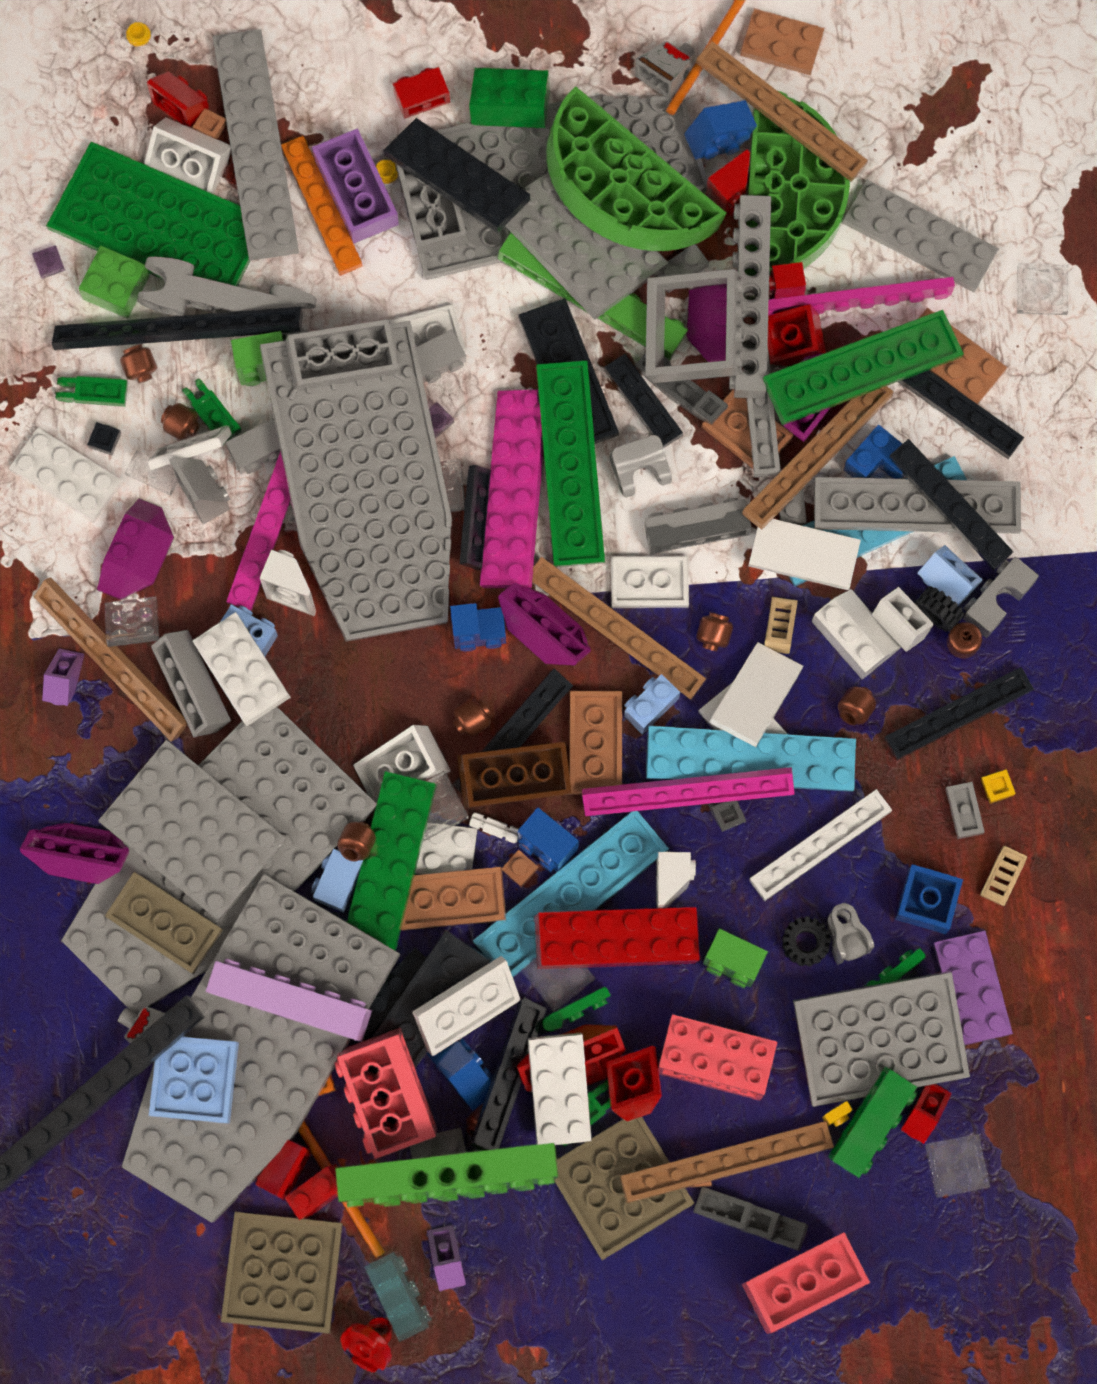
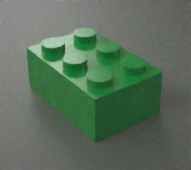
M475 67L469 103L471 125L545 128L550 95L549 70Z

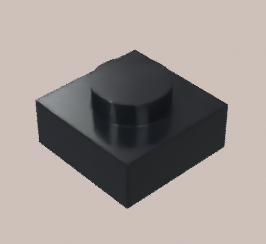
M96 422L87 445L90 449L113 456L121 436V431Z

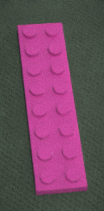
M538 390L498 391L483 564L480 578V586L483 588H508L514 583L520 584L521 587L532 588L544 452Z

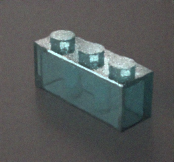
M393 1252L365 1266L399 1342L430 1328L428 1322L432 1318L426 1306L420 1307L416 1299L420 1293L414 1280L408 1282L404 1272L409 1269L402 1255L397 1257Z

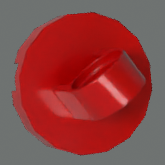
M374 1318L366 1326L351 1324L342 1333L340 1341L343 1350L349 1349L354 1355L351 1360L362 1369L370 1372H376L378 1369L382 1371L391 1361L392 1354L388 1343L392 1338V1324L386 1318ZM384 1328L387 1332L379 1335L374 1329Z

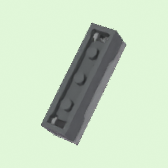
M729 498L724 500L722 504L713 505V503L709 502L699 505L696 509L688 510L687 507L675 509L673 513L663 515V512L650 514L648 518L644 519V529L650 554L750 535V520L742 515L743 509L747 506L745 499Z

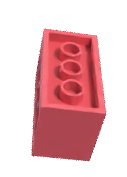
M672 1014L658 1066L659 1074L760 1101L765 1095L777 1042Z
M401 1028L346 1047L345 1050L338 1053V1060L334 1062L339 1077L344 1076L346 1087H344V1092L348 1102H354L356 1109H354L355 1113H353L357 1127H363L364 1129L363 1143L368 1154L372 1153L374 1159L436 1137L437 1126ZM370 1065L378 1067L376 1074L368 1071ZM378 1091L386 1092L388 1094L387 1098L382 1099L378 1097ZM389 1116L396 1118V1123L391 1124L387 1122V1118Z
M842 1233L747 1281L742 1286L766 1334H769L870 1282L845 1233Z

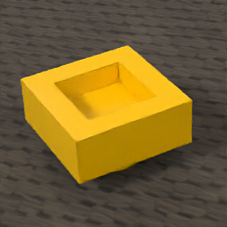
M1007 769L981 778L990 804L1016 794Z
M846 1101L825 1114L822 1119L824 1122L826 1121L827 1126L834 1123L838 1127L850 1119L847 1114L852 1111V1108Z

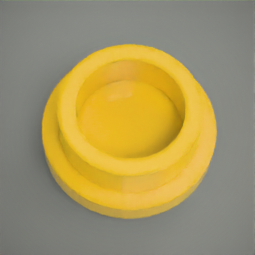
M135 22L128 27L126 38L131 45L141 47L150 41L151 32L147 25Z
M385 159L375 165L384 184L393 183L397 179L398 173L393 161Z

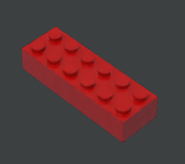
M696 907L539 912L534 916L537 969L694 964L700 960Z

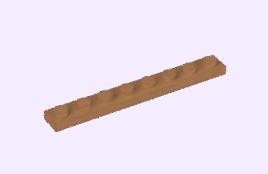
M713 41L696 58V63L742 99L746 100L747 103L850 182L867 165L868 160Z
M885 386L851 399L743 509L742 515L762 530L893 396L894 391Z
M543 557L535 564L532 582L655 674L658 676L662 674L690 700L694 697L706 681L705 677Z
M51 577L45 579L34 595V598L171 742L178 739L187 726L184 716Z
M825 1121L620 1176V1181L626 1202L631 1203L832 1149L834 1146Z

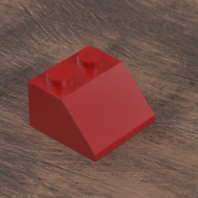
M166 72L146 82L153 104L184 126L193 129L203 110H209L206 95L198 89L194 91L188 86L187 81L179 75L175 77L170 72Z
M748 149L708 177L706 196L726 212L724 219L729 215L734 216V205L739 204L741 195H745L750 160Z
M811 304L768 316L767 346L771 365L793 366L801 363L806 356L826 353L820 316Z
M651 1046L607 1061L612 1111L625 1121L651 1114L662 1096L656 1047Z
M287 1140L279 1153L256 1177L257 1182L255 1185L286 1201L285 1197L291 1193L312 1153L308 1149Z

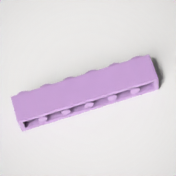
M226 958L224 963L215 961L206 989L207 993L362 1042L372 1012L365 1009L366 1003L352 998L349 1003L339 1000L341 995L325 990L324 995L314 992L316 987L301 982L299 987L289 984L291 979L276 974L274 979L264 976L266 971L251 966L249 971L239 968L241 963Z

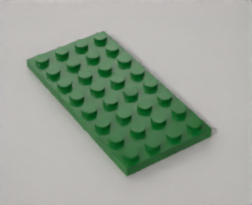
M92 141L87 147L46 225L48 230L96 251L99 250L100 246H103L143 264L146 263V259L149 257H165L185 261L194 266L193 276L237 287L250 263L240 205ZM148 270L149 274L162 279L161 276Z

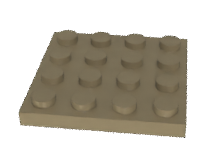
M642 1117L630 1121L623 1119L593 1137L591 1141L585 1142L557 1159L558 1178L554 1181L601 1260L606 1259L694 1204L685 1188L631 1203L626 1202L620 1176L670 1163Z
M235 1212L221 1322L330 1334L343 1223Z

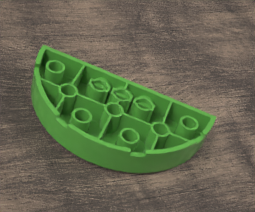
M575 86L567 94L559 107L548 136L546 161L548 172L557 194L577 219L594 232L615 243L649 251H669L689 247L705 240L719 229L726 215L724 210L578 87Z
M778 91L836 135L833 128L816 110L805 102H798L788 97V94ZM753 107V118L757 127L751 133L747 195L771 196L769 275H771L772 266L802 262L803 269H805L825 252L838 233L848 202L850 181ZM755 221L746 222V225L750 228L758 226ZM754 245L745 246V249L749 252L758 250ZM746 269L744 271L748 276H755L757 274L754 269Z
M555 1143L336 1168L339 1202H346L347 1207L364 1206L363 1203L374 1202V1204L389 1207L401 1205L400 1201L411 1202V1204L427 1202V1198L438 1199V1201L442 1200V1202L458 1200V1195L469 1197V1199L485 1197L484 1192L502 1194L508 1193L507 1189L510 1188L518 1191L534 1190V1184H554V1180L558 1178Z

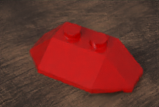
M583 1025L561 1034L582 1033L587 1086L607 1078L606 1062L619 1058L625 1052V1047L616 1025ZM528 1053L517 1065L526 1091L532 1092Z

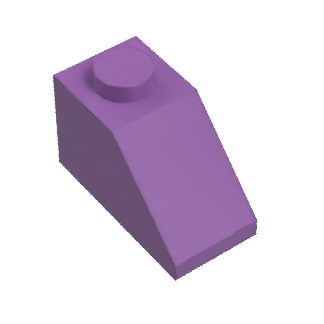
M58 649L44 674L42 701L51 702L54 705L68 706L78 683L84 659L83 653Z
M454 1225L428 1230L427 1234L439 1291L466 1285Z

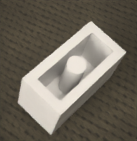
M899 587L882 598L872 613V616L906 652L924 640L933 626L929 618Z

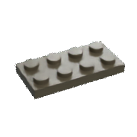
M136 872L132 874L105 915L106 918L192 974L196 972L223 931L222 928Z

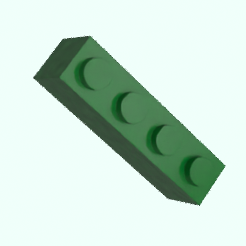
M885 1066L828 1155V1158L860 1178L862 1173L865 1175L873 1164L871 1159L876 1151L880 1152L885 1146L888 1139L886 1135L891 1128H896L901 1121L902 1115L900 1113L905 1105L909 1106L915 1099L917 1086Z

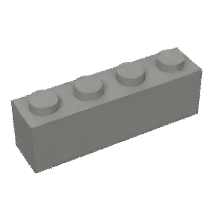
M189 631L168 633L151 646L193 737L217 733L231 720L193 643Z

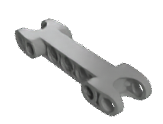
M149 257L145 263L146 269L161 276L165 286L158 291L139 292L137 298L141 305L173 316H183L186 306L213 313L288 307L313 309L317 303L315 296L285 285L273 284L271 285L270 293L266 294L193 276L194 266L192 264L165 257ZM301 328V332L282 333L283 340L286 341L288 335L308 331Z

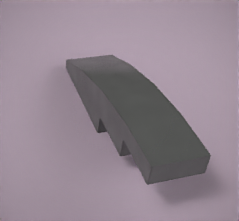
M702 1187L694 1209L695 1214L797 1251L801 1250L808 1229V1225L781 1216L778 1213L755 1206L752 1203Z

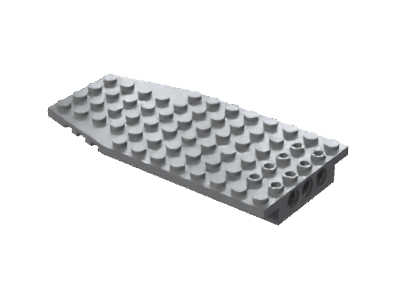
M603 96V98H591L701 192L706 191L708 180L702 159L695 160L684 136V133L691 125L685 99L676 113L670 115L666 112V109L672 99L670 100L665 96H652L651 98H638V96L613 98V96ZM562 101L548 104L545 128L471 125L470 122L436 131L524 189L548 172L546 161L547 140ZM395 163L425 280L502 262L498 260L499 250L511 233L506 226L499 233L495 232Z
M386 319L292 334L287 336L286 341L261 344L260 352L300 547L345 641L446 624L448 622L450 529L452 517L411 321L389 324V320Z
M278 707L248 726L242 721L198 765L287 839L220 921L216 920L126 845L129 848V854L121 871L100 884H95L61 940L136 1014H139L143 1006L150 1007L171 992L207 972L263 874L295 891L323 863V860L331 855L333 849L338 848L337 843L344 827L351 822H363L376 809L377 804ZM134 872L223 929L194 974L105 917Z
M263 874L191 997L205 1018L183 1036L239 1042L230 1124L149 1116L155 1065L153 1064L122 1168L208 1221L215 1222L279 1153L286 1141L293 1140L335 1068L334 1062L338 1060V1053L345 1050L351 1038L207 993L206 989L215 961L224 963L226 958L241 963L240 969L249 971L250 966L266 971L265 977L274 979L275 974L291 979L290 985L299 987L300 982L316 987L315 993L324 995L325 990L341 995L340 1001L349 1003L352 998L366 1003L365 1009H369L400 954Z

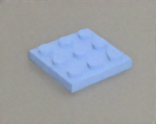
M190 1037L179 1039L155 1060L149 1116L230 1124L239 1042Z

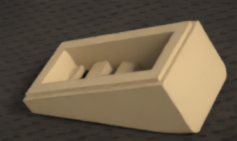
M772 597L765 638L766 647L778 653H790L797 600ZM775 609L791 610V613L778 612ZM774 618H776V619H782V620H789V623H788V622H782V621H775ZM772 628H774V629H779V630H786V631H788V632L785 633V632H779V631H772Z
M1003 846L980 896L1004 907L1027 856ZM1004 857L1017 862V865L1015 866L1004 861ZM1001 866L1013 872L1012 876L998 870ZM995 876L1009 882L1006 886L995 881ZM990 886L1004 891L1003 896L989 890Z

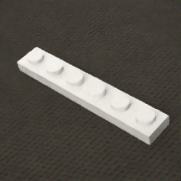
M876 789L751 877L749 881L762 899L766 901L891 813L892 809Z

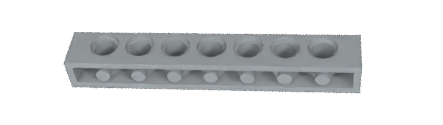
M741 195L739 204L734 205V219H739L738 228H734L733 243H738V252H733V267H737V272L743 277V285L746 287L745 292L742 293V302L745 305V316L742 317V326L745 331V340L743 342L750 341L755 345V348L750 350L742 345L745 361H742L741 368L743 366H751L755 372L746 374L741 369V375L730 376L729 389H734V398L764 399L766 394V385L762 378L767 375L771 196ZM755 221L758 226L750 228L746 225V222ZM754 245L758 250L749 252L745 249V246ZM746 269H754L757 274L755 276H748L744 271ZM753 293L756 299L749 301L743 295ZM745 317H752L756 323L747 325L743 322V319Z

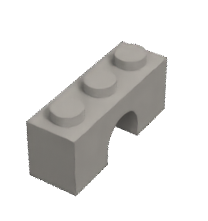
M1016 556L1011 562L1005 560L996 571L999 574L994 581L989 579L980 589L983 594L978 599L973 597L964 608L967 612L963 620L976 625L985 638H988L1007 614L998 606L996 596L1007 593L1020 601L1039 577L1037 573Z

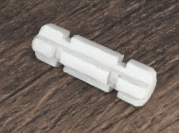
M477 812L473 813L469 824L471 827L478 830L483 828V832L501 839L506 837V840L512 843L517 842L518 828L513 826L509 828L506 823L490 817L486 819L484 815Z

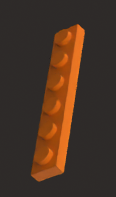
M304 136L282 144L283 154L339 275L342 276L363 267L362 261Z

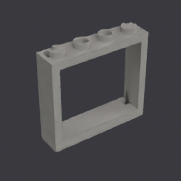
M735 269L647 278L645 376L653 383L741 375L742 361H745L742 351V342L745 340V331L742 326V317L745 316V305L742 302V293L745 292L746 287L743 285V277ZM727 284L726 361L664 367L665 290Z

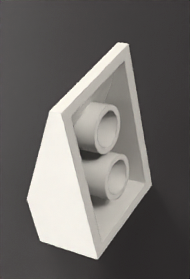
M412 725L353 765L366 792L376 804L385 771L431 783L450 772L428 726Z

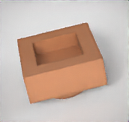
M204 109L195 122L193 129L217 139L227 124L226 118Z
M520 850L502 867V872L520 888L538 870V866Z

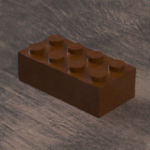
M565 742L457 756L464 808L572 794Z

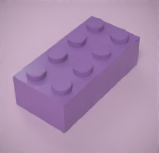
M358 128L312 147L314 160L353 244L399 225L398 213Z

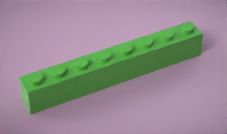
M510 233L499 250L498 260L587 312L530 251ZM631 293L597 318L646 347L647 305L642 303L637 295ZM665 316L664 357L671 360L685 338L688 329L684 328V324L679 320L669 319Z

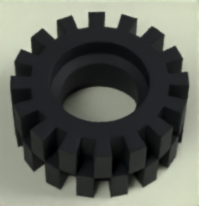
M932 586L927 587L914 603L929 618L933 626L935 624L938 629H942L945 632H950L964 616L962 608L958 607V604L952 601L949 595L947 597L943 591L939 592L938 588H933Z
M806 916L801 919L800 917L794 922L792 921L786 928L782 937V948L785 950L784 954L791 959L792 963L796 962L799 964L798 966L807 965L809 967L813 964H818L827 955L831 944L830 932L826 930V925L823 922L822 924L818 922L819 919H810V917ZM810 932L815 936L817 943L812 951L806 952L798 948L796 938L800 933Z

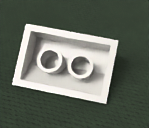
M164 118L153 127L144 164L214 194L227 169L231 146L173 120Z
M271 550L260 576L266 598L315 616L316 609L311 592L297 560L293 558L294 555L284 550H279V552Z
M851 589L832 599L814 614L812 623L861 679H864L901 648Z

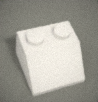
M658 852L656 909L670 906L688 888L690 880H694L696 861L691 860V852Z

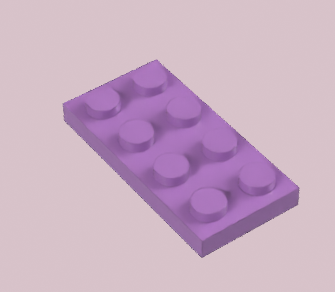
M982 931L934 942L933 947L940 973L952 972L964 1046L1013 1034L986 932Z

